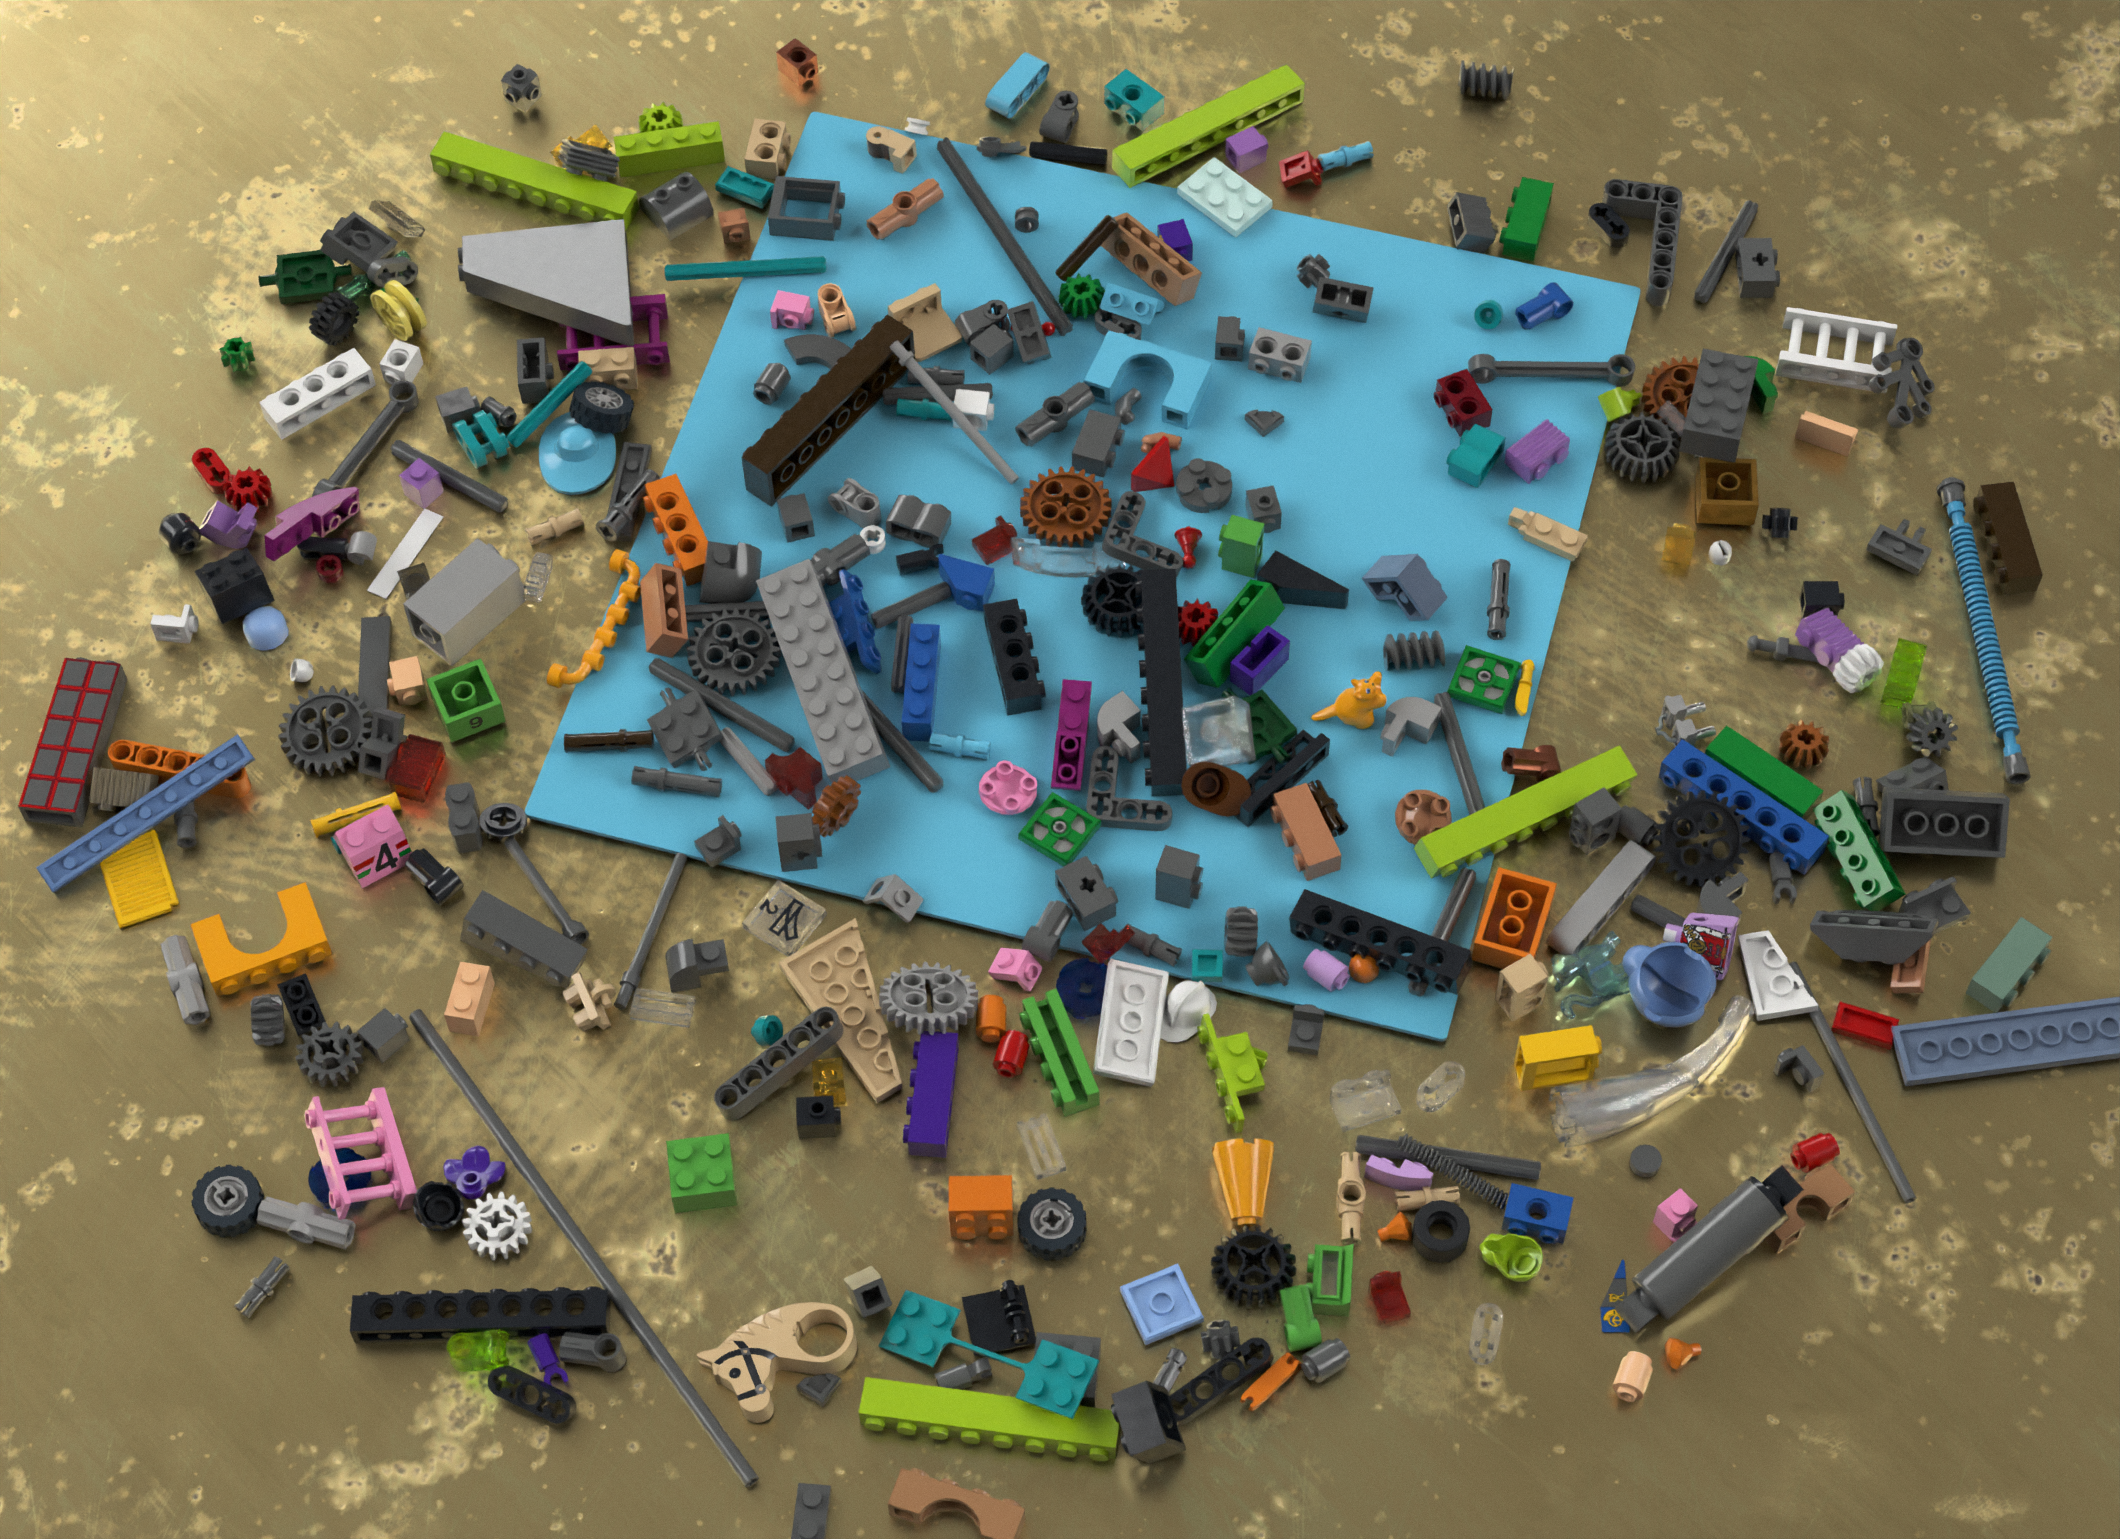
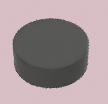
M1639 1145L1631 1153L1630 1168L1640 1177H1652L1660 1170L1662 1156L1658 1149L1651 1145Z

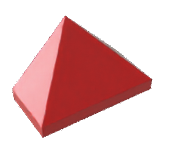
M1163 436L1132 471L1131 490L1134 492L1175 487L1167 437Z

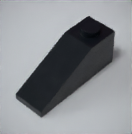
M1276 550L1257 574V581L1271 583L1284 604L1345 609L1348 605V588Z

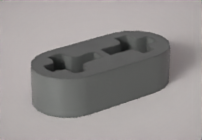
M406 257L379 259L370 264L367 277L379 287H385V284L390 280H396L405 285L415 280L418 274V267Z
M1102 309L1097 310L1095 314V327L1101 334L1106 336L1109 330L1116 333H1127V336L1141 340L1142 328L1137 321Z

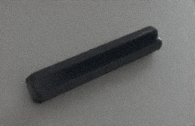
M1032 141L1029 147V156L1035 158L1104 165L1108 157L1107 150L1103 148Z

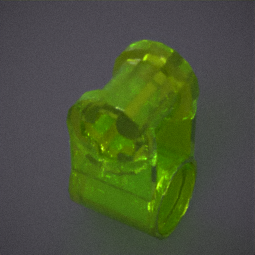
M501 1330L455 1334L447 1343L450 1363L454 1369L462 1372L493 1371L501 1366L509 1365V1359L506 1358V1343L509 1342L510 1335ZM466 1348L470 1350L465 1356L455 1355L460 1349Z

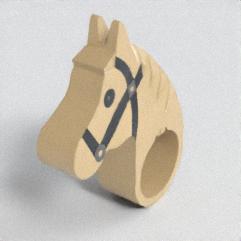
M818 1302L795 1303L761 1315L732 1333L718 1348L699 1352L697 1357L700 1359L699 1362L702 1366L713 1370L717 1384H723L736 1394L745 1418L754 1423H762L769 1420L774 1412L770 1391L773 1389L777 1371L787 1370L813 1375L836 1374L845 1369L854 1359L857 1351V1337L849 1315L840 1307ZM821 1323H834L847 1331L843 1345L836 1352L827 1356L809 1355L798 1344L801 1335H805L809 1329Z

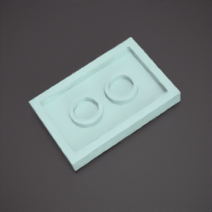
M1215 157L1177 187V194L1235 238L1273 207L1272 199Z

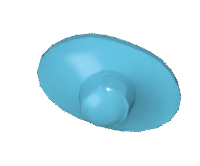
M567 412L555 418L543 432L539 444V467L542 477L548 486L558 493L567 495L584 494L604 484L613 473L616 462L615 438L612 433L595 432L583 427L570 416L571 412Z

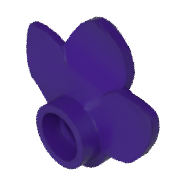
M479 1145L469 1148L463 1154L462 1160L447 1159L443 1166L446 1180L456 1184L458 1192L464 1198L471 1200L480 1198L485 1193L489 1184L499 1181L504 1175L506 1168L505 1162H490L488 1150Z

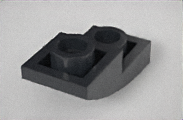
M306 973L277 984L298 1037L312 1032L311 1027L313 1026L317 1029L322 1028V1023L326 1021Z

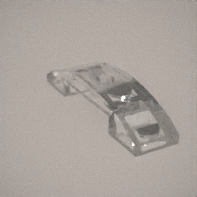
M1011 539L1013 565L1037 574L1073 578L1094 577L1097 570L1105 573L1108 565L1113 570L1117 569L1119 563L1122 569H1125V562L1108 556L1102 549V543L1095 542L1092 549L1040 546V539Z

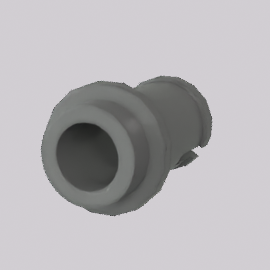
M493 397L485 398L481 404V410H484L486 414L491 413L494 419L497 420V424L501 427H510L516 420L517 415L511 406L502 405Z

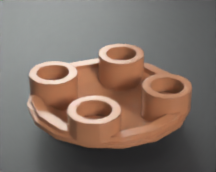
M1414 790L1405 794L1398 802L1395 811V822L1400 834L1409 843L1416 845L1421 837L1451 824L1452 817L1449 800L1430 790Z

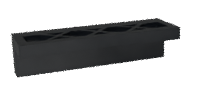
M1303 729L1283 747L1287 754L1292 752V755H1290V760L1282 769L1275 773V766L1279 761L1273 756L1247 779L1250 788H1252L1251 796L1240 805V813L1234 816L1247 827L1252 825L1273 806V794L1294 787L1329 755L1330 739L1323 733L1313 738ZM1304 741L1308 744L1296 755L1295 748ZM1259 780H1268L1263 786H1261L1257 791H1255V784Z

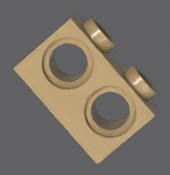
M754 118L744 159L746 173L758 178L775 180L776 176H779L780 169H785L786 154L784 152L785 149L790 148L791 134L787 133L786 122Z
M1530 953L1500 971L1495 1000L1512 1022L1543 1005L1548 981V971L1544 964L1540 961L1537 962Z

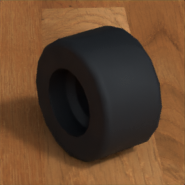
M1444 1200L1431 1201L1422 1206L1415 1216L1412 1229L1414 1247L1421 1256L1429 1261L1437 1263L1451 1262L1460 1257L1466 1249L1470 1233L1469 1218L1464 1210L1455 1203ZM1434 1224L1447 1225L1453 1230V1236L1449 1239H1437L1430 1235L1429 1227Z

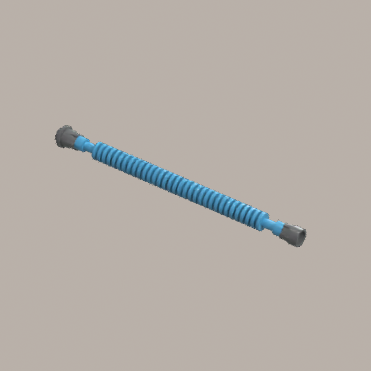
M1949 477L1944 479L1937 486L1936 490L1938 496L1942 499L1943 506L1947 508L1949 518L1953 521L1949 534L1996 736L2003 739L2005 744L2002 760L2006 780L2009 784H2022L2028 781L2031 775L2026 757H2023L2021 747L2016 743L2015 736L2019 734L2020 729L1972 526L1964 521L1966 514L1964 509L1966 506L1964 497L1965 484L1960 479Z

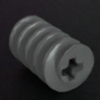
M1462 60L1458 81L1461 94L1464 95L1467 89L1470 88L1472 96H1475L1477 91L1481 89L1482 97H1486L1489 90H1491L1493 98L1496 99L1499 92H1502L1503 100H1507L1511 92L1514 67L1510 74L1507 73L1506 66H1502L1498 73L1495 64H1492L1489 71L1486 70L1485 63H1482L1479 69L1476 70L1475 62L1471 61L1467 69L1465 68L1464 60Z
M1434 630L1431 639L1426 631H1422L1419 640L1414 632L1409 634L1408 640H1406L1403 633H1399L1396 642L1392 634H1387L1383 646L1385 670L1388 671L1389 664L1392 662L1396 670L1400 669L1401 662H1405L1407 669H1411L1413 661H1416L1419 669L1423 668L1424 660H1428L1430 667L1434 668L1436 659H1439L1442 667H1444L1445 648L1439 631Z

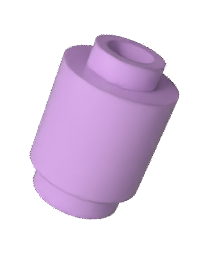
M1319 949L1313 950L1303 965L1307 975L1330 992L1336 988L1341 990L1350 977L1347 974L1349 967L1325 950L1322 952Z

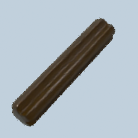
M1106 215L1056 269V275L1064 282H1066L1068 276L1072 277L1118 227V222L1112 216Z

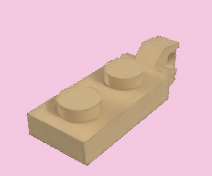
M1514 507L1509 515L1508 525L1518 529V533L1524 536L1523 540L1572 562H1575L1588 539V535L1533 511L1528 513L1525 510Z

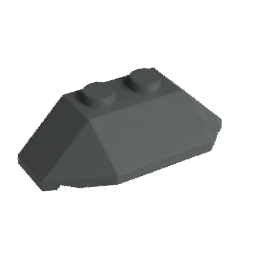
M1823 910L1816 912L1810 923V930L1842 959H1852L1855 962L1881 961L1892 965L1905 962L1933 937L1938 926V918H1929L1915 913L1868 910H1835L1828 912Z

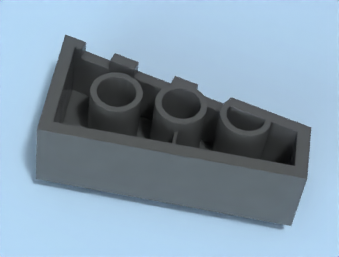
M484 890L481 891L464 917L460 941L542 977L554 986H562L566 989L573 980L571 976L578 972L585 961L588 950Z

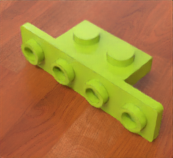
M1209 1013L1203 1014L1201 1026L1197 1027L1198 1037L1201 1044H1206L1208 1049L1206 1059L1209 1069L1211 1071L1215 1070L1217 1076L1215 1085L1218 1096L1225 1099L1227 1105L1224 1107L1228 1124L1233 1123L1235 1132L1239 1133L1243 1131L1245 1118L1238 1097L1264 1091L1265 1083L1247 1032L1217 1038Z

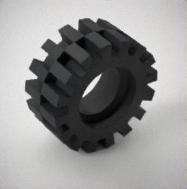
M331 292L328 294V297L324 296L322 298V303H317V310L312 311L311 315L314 317L309 320V323L312 324L309 326V330H311L314 336L328 345L336 346L337 342L341 344L343 338L347 339L350 336L348 334L349 331L353 332L355 329L353 324L358 322L356 317L359 316V307L342 294Z

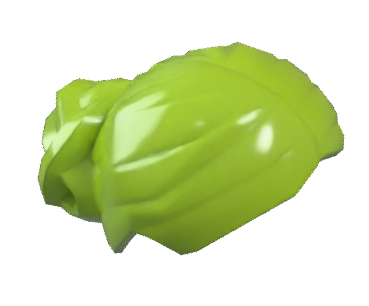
M1491 1233L1479 1245L1482 1259L1487 1264L1496 1266L1503 1276L1512 1281L1526 1282L1534 1278L1541 1269L1543 1262L1541 1247L1530 1237L1509 1233L1506 1235Z

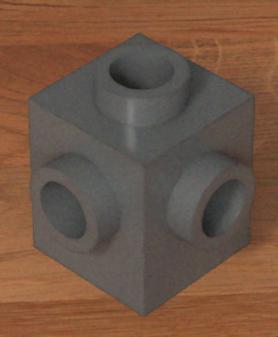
M516 64L510 71L505 73L501 80L505 101L524 112H527L542 96L539 77L530 68L526 69Z

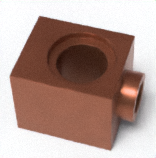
M796 38L776 52L778 70L798 86H801L807 80H811L818 73L817 55Z

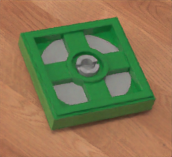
M1466 645L1447 693L1450 695V698L1502 714L1519 673L1521 663Z
M1052 792L1018 833V839L1064 867L1074 861L1101 827V820Z

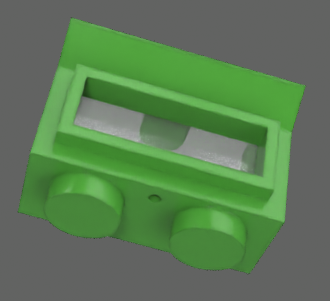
M1315 1244L1314 1254L1308 1253L1307 1273H1313V1282L1306 1283L1309 1290L1313 1314L1349 1317L1354 1244L1347 1246Z

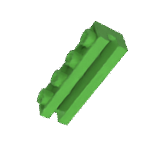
M1057 988L1045 992V1000L1039 1002L1035 1001L1034 996L1023 999V1012L1019 1013V1018L1023 1029L1030 1030L1032 1038H1029V1042L1034 1055H1040L1043 1062L1040 1064L1042 1076L1045 1082L1050 1081L1053 1090H1050L1055 1107H1061L1066 1117L1099 1106V1089Z

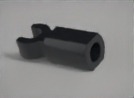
M935 544L926 551L922 549L897 555L896 563L899 574L904 575L925 570L929 566L939 568L936 555L944 553L943 544Z

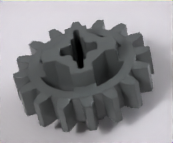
M336 1021L333 1027L329 1028L327 1023L323 1022L321 1030L313 1026L311 1027V1036L305 1034L301 1036L304 1044L296 1046L299 1055L295 1057L302 1075H307L311 1083L319 1079L321 1087H325L327 1081H331L335 1087L340 1078L346 1082L349 1081L347 1075L349 1072L354 1074L359 1072L356 1064L363 1063L364 1060L361 1053L364 1052V1048L360 1042L357 1032L352 1033L349 1025L341 1029L339 1022ZM347 1045H349L350 1048L348 1056L345 1054L347 1051ZM312 1052L315 1054L313 1057V1063L310 1062Z

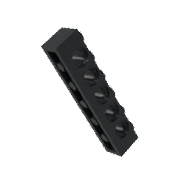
M1306 889L1302 892L1289 917L1291 933L1301 940L1317 942L1330 951L1338 950L1349 954L1352 958L1356 953L1363 959L1369 955L1376 960V965L1380 969L1387 972H1397L1413 982L1421 981L1429 984L1443 993L1450 992L1458 995L1472 967V953L1469 949ZM1321 922L1329 923L1327 925H1319ZM1349 932L1357 933L1355 935H1346ZM1378 942L1385 943V944H1383V945H1381V946H1376V945H1374L1375 943H1378ZM1404 953H1412L1410 956H1402ZM1432 963H1439V964H1441V965L1436 966V967L1430 966V964H1432Z

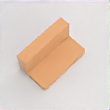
M1805 411L1804 415H1801L1795 438L1848 457L1859 429Z

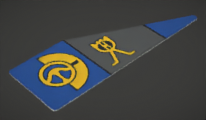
M1624 1260L1621 1261L1600 1307L1602 1332H1630V1326L1614 1309L1627 1297Z

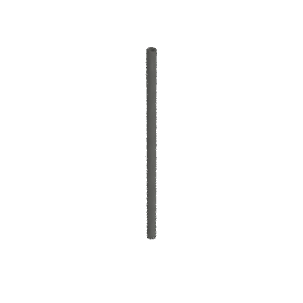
M1789 963L1795 974L1799 975L1810 997H1813L1816 1001L1798 963ZM1818 1005V1011L1809 1012L1904 1202L1906 1204L1911 1203L1917 1198Z

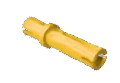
M392 792V794L343 810L341 807L337 808L335 813L312 819L310 822L317 838L342 829L387 804L392 811L401 810V806L396 792Z

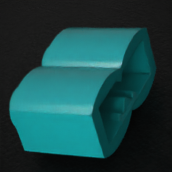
M1477 424L1470 431L1465 430L1460 439V446L1457 449H1452L1447 457L1446 464L1449 465L1448 475L1478 488L1502 455L1506 437Z

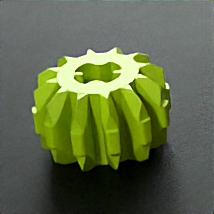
M664 101L660 106L652 103L651 109L644 108L642 115L639 116V131L642 133L682 127V115L680 111H676L674 105L666 107Z

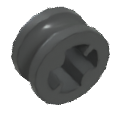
M1022 207L1016 210L1015 228L1024 233L1035 231L1039 227L1038 211L1032 207Z

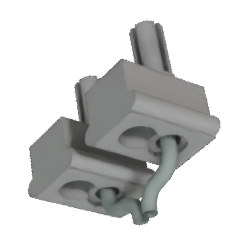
M1681 695L1665 696L1661 716L1658 720L1659 726L1655 728L1657 735L1664 736L1675 747L1682 739L1694 746L1695 741L1716 735L1714 726L1696 730L1692 719L1685 720V717L1705 712L1706 706L1704 702L1686 706ZM1663 720L1669 730L1673 729L1671 738L1666 732L1660 731L1663 728Z

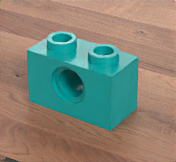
M1127 69L1104 86V104L1107 108L1121 115L1130 125L1136 126L1141 131H1144L1164 114L1165 96Z

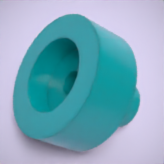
M1494 300L1482 301L1474 313L1476 323L1483 329L1497 327L1503 317L1502 307Z
M760 1016L751 1028V1034L759 1045L771 1046L783 1037V1025L777 1016Z

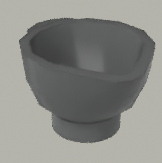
M1266 940L1254 953L1252 962L1245 965L1246 970L1256 986L1263 983L1270 985L1282 983L1283 986L1289 984V974L1278 954Z

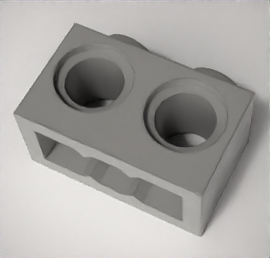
M1259 327L1249 351L1248 369L1260 374H1269L1287 381L1301 383L1311 358L1312 341Z

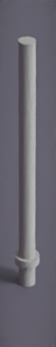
M898 340L890 346V349L900 359L898 362L901 366H906L1003 477L1011 485L1019 479L1018 475L914 359L915 355L911 351L908 352Z

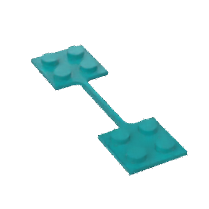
M905 1290L878 1345L880 1348L933 1368L942 1349L948 1344H953L1021 1369L1025 1373L1024 1380L1016 1394V1399L1073 1420L1100 1362L1098 1359L1042 1339L1033 1360L1029 1363H1020L953 1338L952 1328L961 1310Z

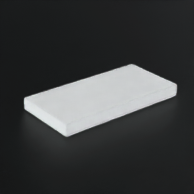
M1110 959L1107 968L1093 1074L1149 1087L1154 1085L1169 972Z

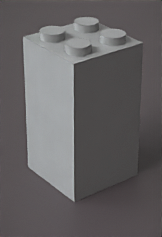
M477 538L403 603L412 635L453 666L526 601L523 592L524 585L519 575V567L511 559L506 560L500 556L498 550L489 543L486 545Z

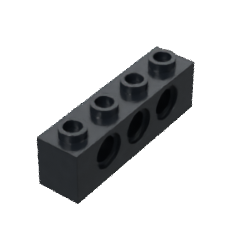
M1017 598L984 604V623L1007 716L1041 710V698L1046 697L1043 680H1037L1036 674L1040 673L1037 656H1031L1030 650L1034 649L1031 632L1026 633L1024 626L1028 625L1025 609L1019 608Z

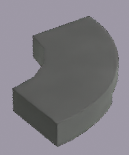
M798 335L784 340L786 349L797 365L807 362L819 363L830 370L840 357H844L851 350L850 347L841 341L823 335Z

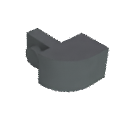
M377 707L373 711L371 737L360 747L359 773L386 780L396 770L407 742V736L403 735L405 714Z
M1739 872L1732 878L1727 876L1718 886L1711 879L1708 880L1701 890L1696 913L1739 917L1738 928L1743 912L1733 902L1745 894L1749 879L1742 872Z
M693 938L684 940L669 948L665 955L671 993L701 988L700 976L729 971L724 939L698 944L693 943Z

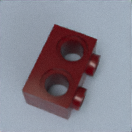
M1468 369L1437 379L1436 392H1434L1435 403L1439 408H1443L1449 426L1452 429L1455 428L1460 437H1462L1465 430L1470 431L1475 424L1484 428L1490 426L1493 409Z

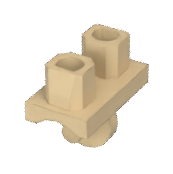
M580 972L571 976L574 984L562 993L566 1002L572 1008L581 1003L585 1007L573 1015L577 1027L586 1031L595 1026H599L603 1030L611 1026L604 1008L608 1009L612 1006L611 999L616 995L614 986L612 984H603L601 979H597L592 983L590 979H583Z

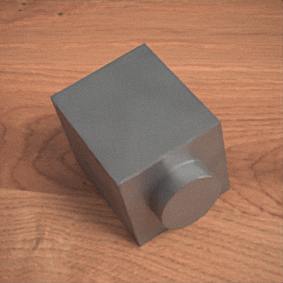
M467 386L435 396L447 433L453 432L452 424L462 419L468 426L473 424L472 414L481 411L477 396H471Z

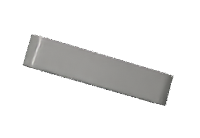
M1630 840L1554 927L1547 938L1546 944L1569 960H1574L1648 874L1656 861V856Z

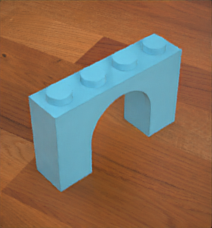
M1108 330L1084 379V383L1090 387L1095 400L1110 405L1120 383L1126 376L1140 370L1156 371L1164 375L1172 384L1162 403V422L1188 430L1211 381L1212 363L1199 357L1195 358L1182 354L1174 349H1166L1154 345L1149 341H1141L1126 334Z

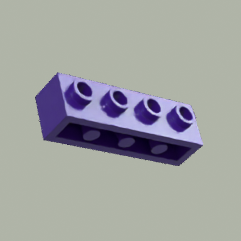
M924 1030L920 1036V1042H914L913 1060L918 1061L917 1069H911L910 1087H914L913 1097L907 1098L906 1115H911L910 1125H904L903 1143H908L909 1155L946 1158L959 1051L958 1033L946 1032L943 1034L942 1032L935 1031L934 1035H931L929 1031Z

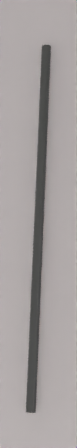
M421 1009L413 1011L409 1015V1020L601 1287L608 1290L611 1301L744 1486L750 1487L759 1479L758 1475Z

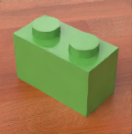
M1231 515L1228 525H1222L1219 534V541L1222 542L1218 552V557L1222 558V570L1251 578L1255 577L1263 556L1264 523Z

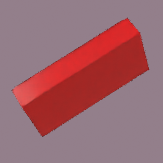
M1840 1001L1831 1030L1833 1033L1891 1050L1894 1041L1891 1028L1892 1026H1898L1900 1019Z

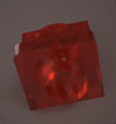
M1001 515L995 518L996 527L972 539L973 548L986 565L1016 550L1015 538L1017 537V532L1010 522L1006 523Z
M1099 924L1082 940V944L1103 964L1118 952L1135 932L1128 925L1118 932L1114 928L1109 932L1103 924Z
M1383 1271L1376 1274L1369 1281L1368 1293L1380 1325L1406 1319L1411 1315L1401 1285L1402 1276L1400 1271L1393 1273Z

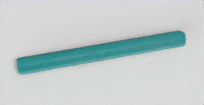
M820 256L671 264L665 266L664 272L667 281L824 273L826 272L827 265L826 258Z

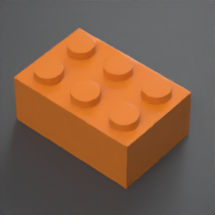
M1498 867L1474 942L1472 960L1504 969L1530 953L1536 959L1554 901L1557 883Z

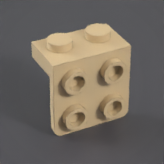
M936 283L920 288L915 293L903 299H898L888 306L889 316L913 330L915 360L917 362L930 358L962 341L960 331L942 308L941 290Z

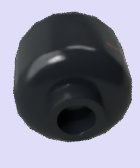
M171 513L164 517L160 523L158 530L159 538L174 554L180 555L192 552L196 549L201 539L200 529L185 513Z

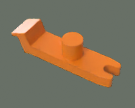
M1285 1353L1244 1392L1240 1402L1245 1403L1247 1400H1251L1252 1403L1249 1410L1254 1411L1271 1397L1293 1374L1296 1375L1302 1369V1363L1291 1353Z

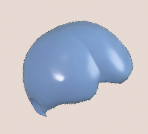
M1664 942L1654 947L1636 945L1629 948L1623 957L1622 965L1629 977L1628 984L1631 998L1637 1010L1646 1019L1664 1027L1679 1028L1695 1023L1704 1015L1705 1004L1712 998L1715 992L1716 978L1709 962L1702 955L1688 948L1687 944Z

